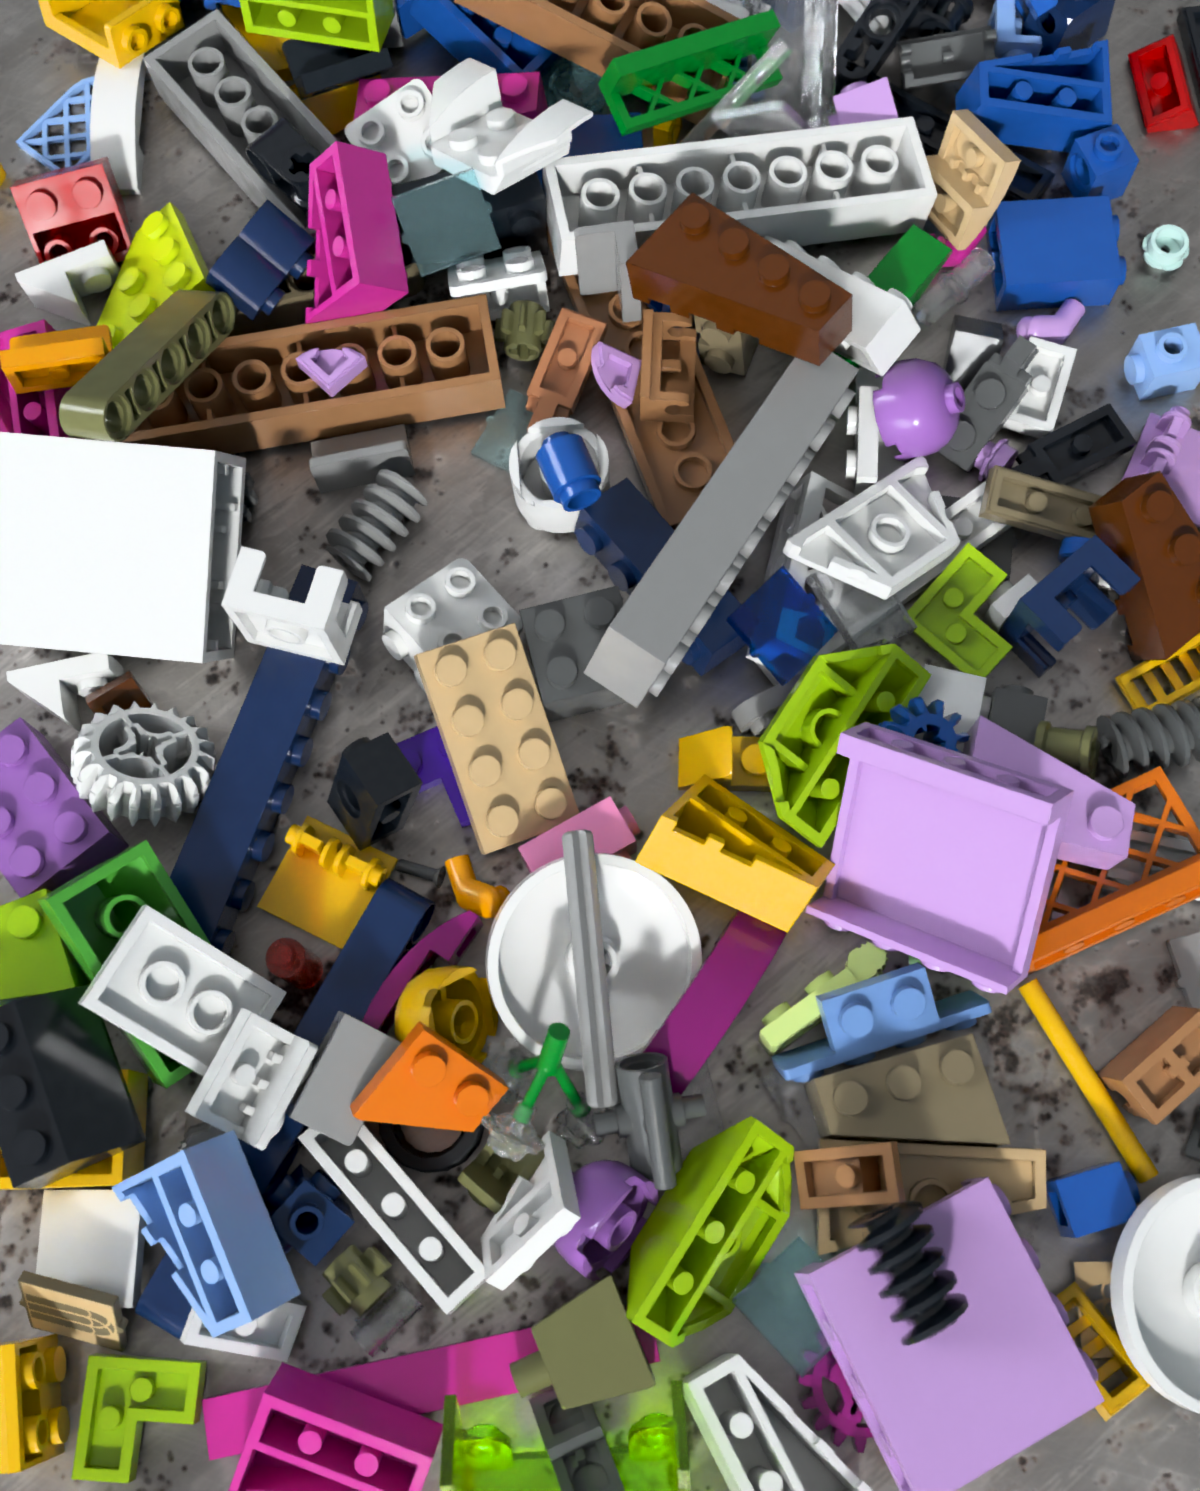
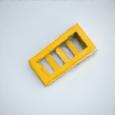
M1200 633L1167 660H1146L1114 678L1133 710L1140 707L1151 710L1152 707L1161 703L1171 706L1177 700H1185L1200 692V672L1188 655V652L1195 649L1200 656ZM1178 658L1192 680L1191 683L1183 684L1171 665V661ZM1159 667L1174 689V692L1166 695L1152 673L1153 670ZM1140 677H1143L1157 700L1149 706L1133 682Z
M1074 1282L1056 1295L1066 1312L1075 1306L1077 1309L1078 1307L1080 1308L1082 1316L1067 1327L1072 1339L1074 1340L1084 1330L1091 1327L1093 1331L1098 1333V1336L1085 1345L1082 1350L1091 1359L1107 1346L1114 1356L1097 1369L1098 1381L1095 1382L1105 1401L1094 1408L1106 1422L1145 1392L1150 1385L1144 1380L1129 1359L1118 1333L1078 1284ZM1121 1369L1127 1380L1108 1393L1101 1383Z

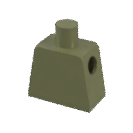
M612 1273L603 1276L532 1326L531 1331L539 1350L509 1364L512 1378L521 1398L553 1385L559 1403L564 1410L641 1391L656 1385L654 1374L633 1323L626 1318L627 1309Z

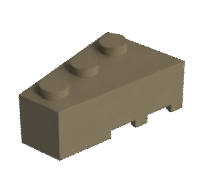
M973 1033L818 1077L804 1084L820 1138L976 1146H1003L1011 1144Z

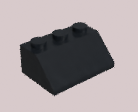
M88 984L18 999L0 1006V1149L13 1188H43L146 1141L105 1022L102 1017L78 1004L89 987Z

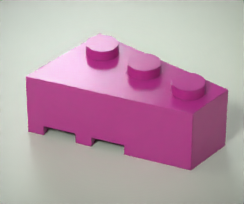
M335 141L309 164L308 229L316 230L315 260H307V276L315 278L314 308H306V324L381 312L409 293L408 277L404 266L400 229L396 218L392 181L389 177L386 154Z

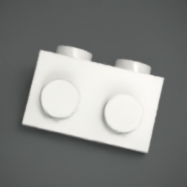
M241 1008L185 1112L226 1133L234 1130L237 1138L253 1147L264 1150L270 1139L281 1129L285 1119V1111L298 1086L309 1076L318 1046L286 1031L249 1010Z

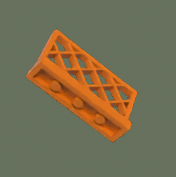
M1161 766L1110 789L1132 802L1134 794L1156 785L1166 802L1161 819L1138 812L1134 813L1133 822L1157 829L1149 854L1129 848L1127 858L1146 863L1141 880L1127 886L1106 879L1109 870L1101 869L1098 877L1069 868L1070 862L1063 860L1061 865L1056 864L1054 873L1058 875L1050 898L1046 900V910L1039 928L1028 975L1200 897V830ZM1170 811L1179 824L1167 821ZM1164 831L1187 837L1197 853L1179 863L1156 856ZM1152 865L1163 868V870L1149 876ZM1065 877L1096 886L1089 904L1077 909L1056 902ZM1103 888L1113 891V893L1100 898ZM1053 911L1064 914L1050 921Z

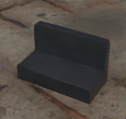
M295 39L287 40L282 44V50L300 100L357 83L359 79H369L385 74L394 67L387 47L381 49L380 52Z

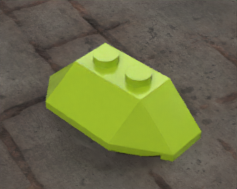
M895 643L814 655L758 740L778 818L813 845L822 848L838 822L850 758L837 754L840 733L864 722L877 726L884 721L893 722L890 709L898 704L907 708L909 700L919 696L932 674Z
M749 1116L691 1149L683 1162V1167L676 1173V1187L664 1192L631 1245L626 1318L673 1348L684 1342V1337L700 1332L732 1313L790 1216L792 1190L790 1163L794 1161V1146L759 1120Z

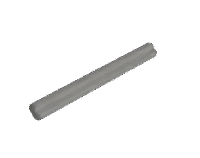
M574 830L563 834L562 845L586 1101L591 1108H607L617 1105L618 1091L594 841L590 830Z

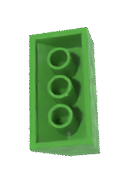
M147 840L85 871L37 900L90 984L142 905H148L211 945ZM119 1028L153 1083L167 1089L192 1072L189 1068Z

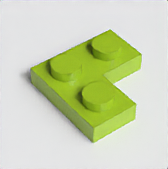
M968 542L905 613L900 622L959 672L987 677L1011 651L1013 646L974 614L1005 581L1008 574Z
M100 1353L89 1355L71 1479L114 1483H130L136 1480L143 1421L193 1425L200 1422L207 1361Z

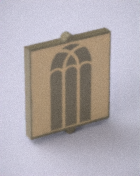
M23 1270L18 1279L22 1294L19 1304L26 1308L32 1328L116 1351H124L128 1343L125 1328L129 1321L122 1316L119 1296Z

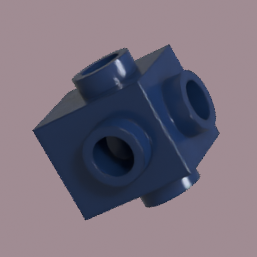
M300 1163L290 1175L287 1172L279 1175L263 1196L265 1207L283 1251L289 1253L294 1248L314 1266L323 1259L355 1223L349 1204L339 1197L343 1191L321 1169L312 1174Z

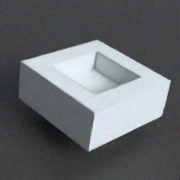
M1029 573L1015 585L1009 580L1004 582L986 601L990 607L982 621L998 634L1019 599L1038 583Z

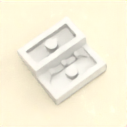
M44 1190L36 1274L119 1296L121 1308H135L141 1294L145 1237L141 1230L146 1226V1221L130 1198L120 1202L113 1190Z

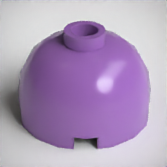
M917 358L896 361L884 374L882 389L873 391L875 418L881 438L886 447L896 445L901 452L893 457L898 461H910L916 457H926L936 453L953 438L957 430L960 412L965 410V395L961 385L958 382L953 383L950 375L935 362Z
M605 1159L594 1161L582 1166L574 1173L572 1172L581 1218L574 1224L569 1233L560 1237L554 1243L557 1252L565 1261L591 1281L599 1280L595 1271L601 1267L612 1273L630 1256L631 1245L647 1221L643 1214L648 1201L656 1207L659 1199L658 1190L654 1187L653 1182L634 1168L620 1161Z

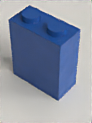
M1109 195L1002 201L988 221L986 238L996 311L1060 308L1066 299H1075L1083 304V306L1109 305L1118 286L1123 285L1125 282L1126 260L1124 256H1119L1117 246L1120 222L1117 215H1112Z

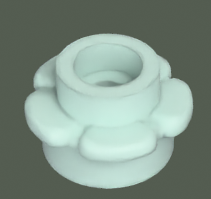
M1175 225L1159 226L1144 238L1142 242V249L1145 250L1143 258L1153 268L1165 271L1178 269L1182 266L1183 259H1186L1189 255L1188 235L1183 229Z

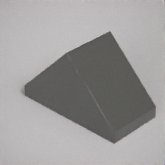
M954 315L943 369L950 375L953 383L958 382L961 385L963 392L985 361L988 362L995 352L1000 355L1004 341L1002 324Z

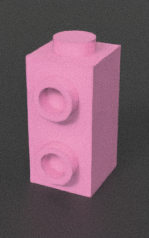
M611 796L518 847L523 862L529 872L532 873L539 867L564 857L562 845L564 833L574 830H590L593 834L595 853L614 854L632 860L630 855L637 852V840L634 836L640 833V829L626 806L618 809Z

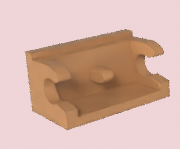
M644 309L640 421L694 422L697 332L696 329L685 328L692 327V316L686 318L672 312H654V309Z
M1172 1006L1097 1073L1106 1088L1119 1092L1127 1100L1122 1105L1127 1112L1134 1116L1148 1119L1151 1124L1158 1125L1200 1086V1009Z

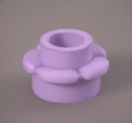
M1001 439L996 444L989 441L980 451L974 467L980 470L978 477L980 482L983 483L987 479L989 469L995 465L1008 469L1012 468L1019 451L1008 445V439Z

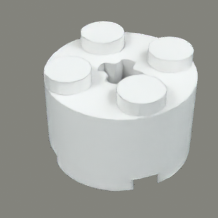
M553 417L536 422L528 428V433L518 443L517 441L515 442L509 455V472L516 505L530 527L536 530L552 533L574 532L580 510L574 512L565 511L562 504L554 501L538 465L536 454L542 447V442L548 436L561 431L580 435L601 478L599 486L601 493L610 488L609 456L604 441L598 434L596 436L584 428V423L566 417Z

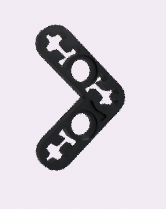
M871 0L836 54V75L839 82L845 87L859 81H865L867 84L870 83L926 0ZM879 15L891 17L896 24L894 29L886 35L875 34L869 27L870 22ZM865 42L869 48L864 56V68L858 66L853 72L849 71L848 59L855 62L863 52Z

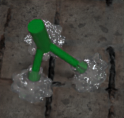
M556 1022L549 1026L540 1055L537 1056L526 1047L521 1046L512 1036L505 1038L502 1044L495 1041L487 1046V1055L481 1064L504 1079L509 1089L502 1096V1101L507 1105L515 1103L511 1113L506 1112L498 1115L489 1112L480 1121L489 1130V1136L486 1141L487 1145L492 1147L494 1153L500 1157H506L516 1162L521 1161L528 1153L537 1155L539 1151H543L546 1144L536 1135V1130L531 1122L537 1112V1107L534 1104L547 1078L555 1076L567 1096V1108L556 1116V1121L560 1125L556 1132L557 1136L570 1141L575 1149L578 1150L583 1149L587 1145H599L606 1137H596L592 1115L613 1111V1106L591 1108L587 1104L586 1094L577 1091L561 1064L571 1034L570 1029L565 1024Z

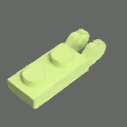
M867 941L866 944H861L860 948L856 947L849 952L844 970L835 976L828 970L809 983L804 989L808 996L791 1007L786 1001L771 1010L761 1020L765 1027L759 1033V1043L768 1055L774 1056L779 1054L822 1022L815 996L883 974L882 971H884L888 961L886 957L888 952Z

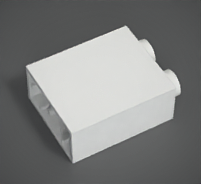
M0 432V644L193 663H207L234 658L236 625L221 603L241 549L246 458L216 450Z

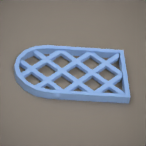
M95 76L82 79L70 87L16 141L19 148L52 171L61 169L53 162L65 161V167L72 166L71 160L80 159L76 164L91 161V87H93ZM81 92H85V96H77ZM85 103V114L70 116V105ZM63 110V117H56ZM86 122V132L71 134L70 123ZM64 124V135L49 137L48 126ZM42 130V138L33 139ZM86 140V151L71 153L72 141ZM64 143V154L49 155V144ZM42 145V155L31 148V146Z

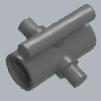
M657 1052L629 1055L620 1059L615 1065L621 1103L614 1105L613 1111L592 1115L596 1137L617 1133L620 1139L626 1138L630 1167L647 1179H653L654 1187L657 1190H669L676 1187V1173L683 1167L678 1127L685 1126L686 1119L706 1116L704 1097L702 1093L681 1097L679 1092H672L668 1057Z

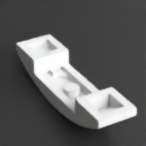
M154 47L134 58L121 69L99 57L95 71L90 115L91 161L108 157L121 195H141L144 155L139 146L144 82L151 81V76L143 57L154 51Z

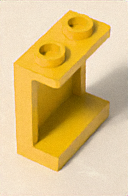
M38 0L45 26L119 69L184 27L179 0Z

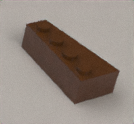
M693 192L626 261L634 299L648 304L651 300L670 306L672 313L686 318H690L691 314L707 319L715 322L716 328L732 335L736 331L759 338L760 345L818 366L827 359L852 331L853 294Z

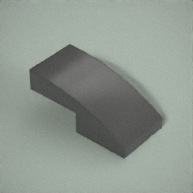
M554 1389L529 1399L561 1491H625L592 1403L563 1410Z

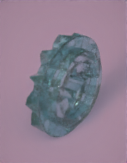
M565 58L554 62L543 73L541 78L548 108L565 99L593 113L602 114L606 100L598 85L602 78L601 76ZM573 80L574 86H577L582 91L581 98L574 97V94L569 92L570 81Z

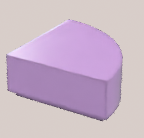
M599 341L592 347L591 364L595 379L604 394L615 404L625 409L633 402L641 360Z
M343 347L342 350L325 349L320 351L319 348H313L295 358L299 368L332 398L368 366L366 358L362 354L347 347Z

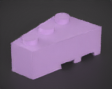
M979 716L967 732L970 737L964 743L963 753L965 755L1074 790L1057 859L1109 870L1128 857L1136 807L1135 803L987 718Z

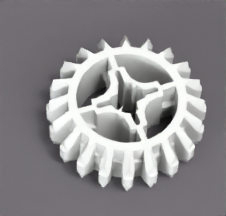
M133 701L131 707L126 710L113 704L108 715L95 712L91 724H82L78 738L74 740V745L71 748L70 774L73 777V783L77 784L76 789L79 792L80 799H89L93 812L107 809L111 822L120 816L128 817L132 827L139 819H148L156 827L160 817L165 816L176 823L181 815V811L194 813L199 801L203 800L217 766L215 764L216 751L214 743L209 741L207 728L197 727L194 716L179 718L176 707L168 711L159 710L156 701L151 708H140Z

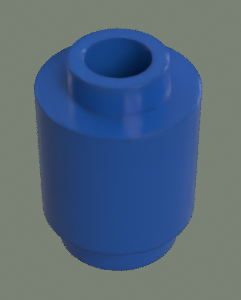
M566 431L556 432L548 436L542 442V447L536 454V460L554 501L562 504L563 509L568 512L579 511L591 506L601 496L599 488L601 478L583 438L578 434H569Z

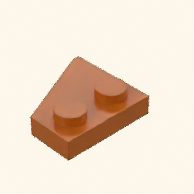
M419 1021L352 1102L350 1108L353 1116L361 1121L474 1132L509 1088L500 1076Z

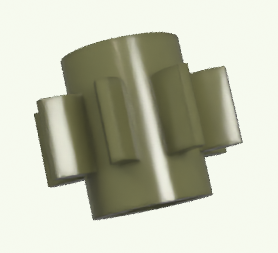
M529 300L515 301L510 304L509 309L503 308L501 318L496 319L494 340L504 342V351L510 358L519 361H532L539 358L541 352L543 353L554 328L555 321L546 320V311L540 304Z
M352 1244L323 1272L322 1276L331 1284V1287L322 1294V1297L339 1316L347 1313L352 1308L361 1318L392 1287L383 1276L392 1264L375 1246H370L362 1253L355 1244Z

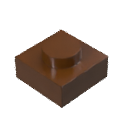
M130 670L85 696L86 703L94 715L95 712L108 715L113 704L123 710L129 709L133 701L140 708H151L153 705Z

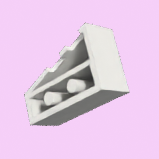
M724 1353L676 1381L730 1491H873L834 1454L835 1451L793 1412V1409L739 1354Z

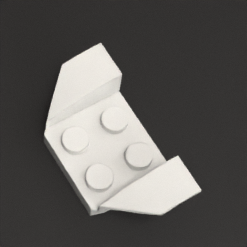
M469 57L451 68L434 82L429 120V134L434 164L495 195L569 154L570 142L572 141L571 131L592 118L593 112L562 99L539 114L535 119L527 118L510 108L502 106L496 69Z

